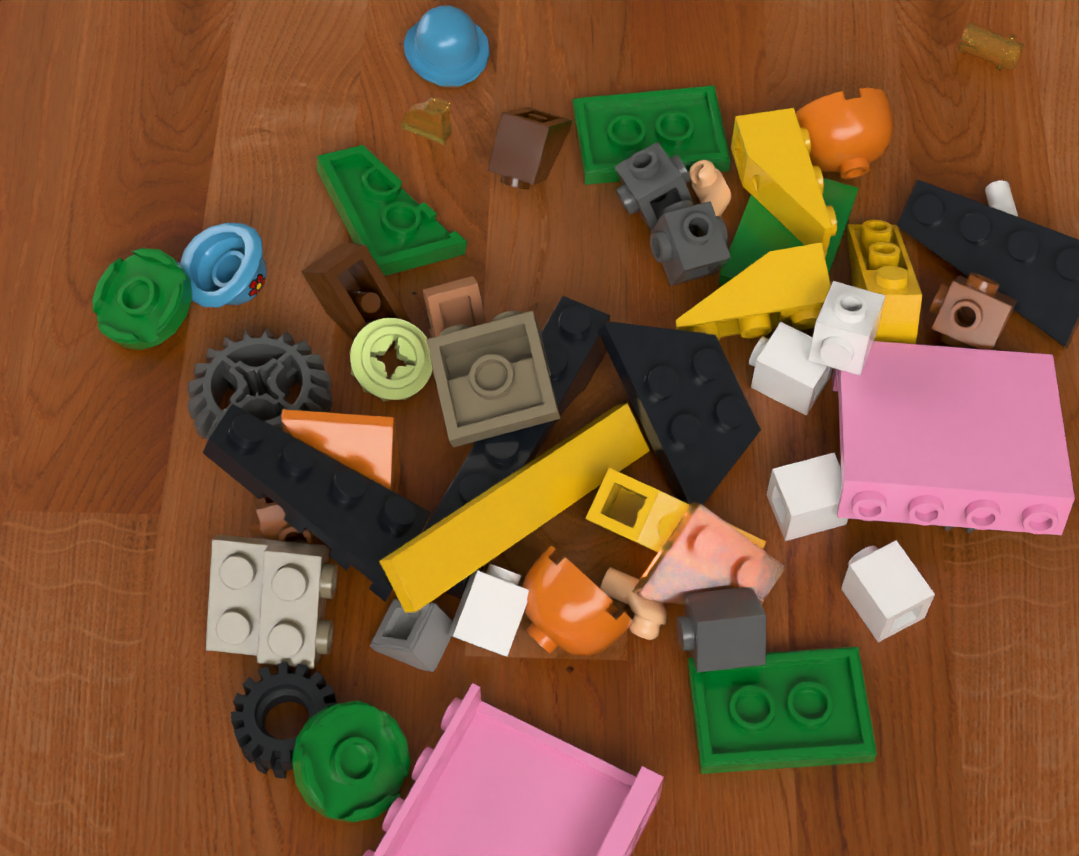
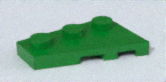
M364 145L317 156L316 170L354 244L366 245L384 276L465 255L467 241L456 231L449 233L436 221L437 213L425 202L418 204L401 188L402 181Z

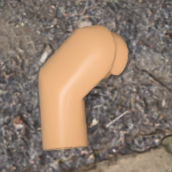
M698 161L693 164L689 171L691 181H693L692 188L700 204L711 201L715 215L721 217L730 203L731 191L723 175L718 169H715L711 161Z
M610 567L605 574L600 589L609 597L630 606L631 610L635 613L632 619L634 623L630 626L632 633L648 640L655 639L659 635L661 624L665 625L667 621V611L656 589L640 579Z

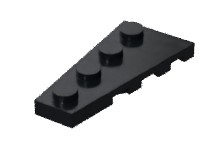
M917 179L897 226L967 277L972 272L999 283L1000 286L997 292L1018 300L1013 309L1016 313L1068 349L1079 324V240Z
M231 404L203 450L204 455L258 499L269 497L283 509L286 522L301 534L306 529L312 532L331 548L328 554L330 558L346 571L351 566L356 568L373 582L369 590L384 602L387 600L393 587L380 560L420 535L431 513L430 511L234 404Z

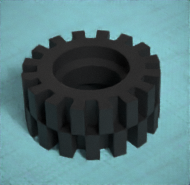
M288 662L278 663L279 673L271 675L268 666L258 670L261 680L257 683L249 677L243 683L245 694L236 693L233 700L236 712H231L234 734L249 763L254 761L257 770L264 774H267L269 769H273L276 778L285 779L286 770H293L292 758L297 736L291 739H278L271 736L265 730V719L269 711L278 704L296 702L307 709L309 718H311L325 707L337 704L335 693L331 685L326 686L324 676L317 671L311 676L308 666L299 663L296 672H292Z

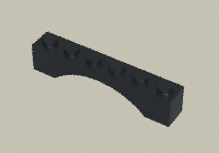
M562 296L541 331L560 417L572 401L587 388L604 358L607 350L598 331L604 324L610 322V315L565 296ZM558 419L476 441L423 532L534 460ZM485 565L482 566L481 568H479V569L476 570V571L482 572V570L484 569ZM470 575L445 593L461 600Z

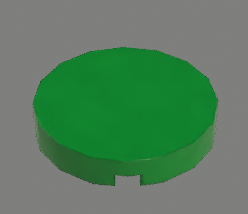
M140 248L131 251L135 255L129 256L125 260L119 257L108 266L97 282L92 299L93 312L97 314V321L99 323L97 326L101 333L123 348L144 350L160 345L176 333L187 317L192 300L191 279L178 261L160 249Z
M352 701L327 706L309 718L297 736L292 758L295 784L306 803L325 818L342 822H358L376 818L389 809L400 796L401 792L399 790L403 785L404 777H408L410 756L407 739L393 717L385 711H379L374 706H370L368 703Z

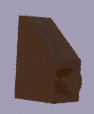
M530 107L502 112L488 171L502 175L500 182L520 189H529L530 184L535 185L547 180L570 131L573 120Z
M341 243L301 271L327 315L353 340L366 325L378 319L398 318L412 324L365 244ZM396 341L392 342V345L388 348L385 354H387L395 347ZM378 355L375 356V358H377V360L380 359L381 357H383V356H378Z

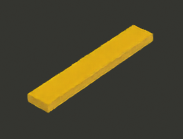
M628 403L614 406L380 560L405 613L417 612L600 486L608 468L620 472L650 450Z

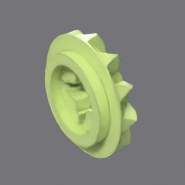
M383 318L366 325L354 339L349 352L351 375L355 376L360 383L363 392L371 393L379 397L383 402L401 399L405 401L419 392L426 385L432 374L433 367L427 345V337L415 325L402 319ZM396 341L394 347L397 350L396 357L407 365L397 366L389 379H386L385 363L377 361L375 356H383L392 345V342Z

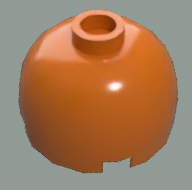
M859 88L861 98L845 100L843 91L832 93L812 101L796 112L799 126L807 129L809 132L811 143L809 156L813 166L818 165L821 171L826 173H840L843 179L856 178L870 171L869 165L877 161L888 149L893 131L892 111L888 96L880 89Z
M550 545L534 562L525 575L522 588L529 590L528 602L524 612L533 622L525 631L549 654L557 646L573 656H591L606 650L625 633L634 621L625 612L616 620L612 615L618 609L612 604L613 600L566 557L556 565L555 562L561 556Z

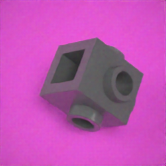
M658 142L614 166L622 183V186L615 189L621 203L629 215L638 212L650 231L661 218L666 207L685 200H690L695 205L686 186V183L690 182L691 178L685 165L677 154L669 158Z
M690 200L674 203L663 210V215L651 229V251L655 260L658 263L662 262L670 286L717 274L731 258L726 245L728 235L725 223L720 216L715 215L711 201L693 205Z

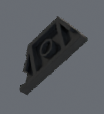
M619 322L604 324L598 333L676 499L700 510L761 431L716 335Z

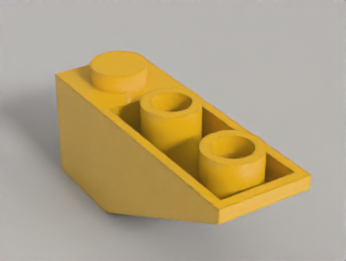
M794 108L735 116L731 150L742 186L804 245L822 242L824 256L826 257L830 237L835 236L837 232L836 215L831 205H825L822 196L824 190L822 172L818 165H812L809 156L811 152L809 132L807 129L799 126Z
M868 220L862 224H847L852 286L885 295L877 335L874 341L916 344L922 293L897 224H890L882 220Z
M822 242L769 251L676 319V330L714 334L718 341H720L722 337L739 334L746 339L759 338L769 334L772 329L777 328L780 322L793 326L797 330L814 328L831 288Z
M608 468L585 518L600 527L733 588L747 586L766 544V541L611 468Z

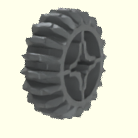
M268 328L265 329L260 338H253L245 329L242 337L243 340L236 343L225 336L223 342L224 350L217 351L208 348L206 355L207 363L195 364V380L188 382V394L190 400H188V411L191 419L195 421L194 426L197 434L202 439H207V442L231 404L242 408L283 432L281 421L283 409L330 412L333 405L330 389H332L330 375L325 371L322 358H320L319 354H312L311 347L307 344L306 340L294 344V339L288 331L277 340L274 339L273 333ZM295 383H298L302 390L296 402L290 405L286 400L290 395L289 389ZM231 388L235 393L229 399L230 405L222 411L219 408L221 400L226 391Z

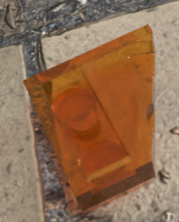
M692 502L632 592L645 600L685 605V593L752 586L762 604L786 566L703 505Z

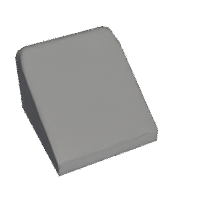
M393 599L370 647L376 652L418 669L434 672L452 637L448 635L452 620L437 604L428 603L417 612L405 613L399 599Z

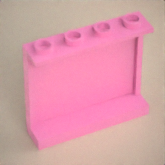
M874 341L860 376L839 369H833L832 386L833 391H838L842 480L837 518L1062 535L1075 496L1053 355Z
M472 683L464 699L454 698L447 708L441 722V729L445 732L435 749L426 747L420 755L412 773V779L416 782L407 798L404 800L398 797L387 812L382 825V830L386 834L376 852L369 849L363 856H631L660 799L664 777L643 766L637 777L481 701L480 686Z

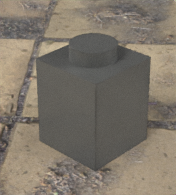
M752 586L685 593V616L677 617V638L680 650H689L697 672L766 665V613Z

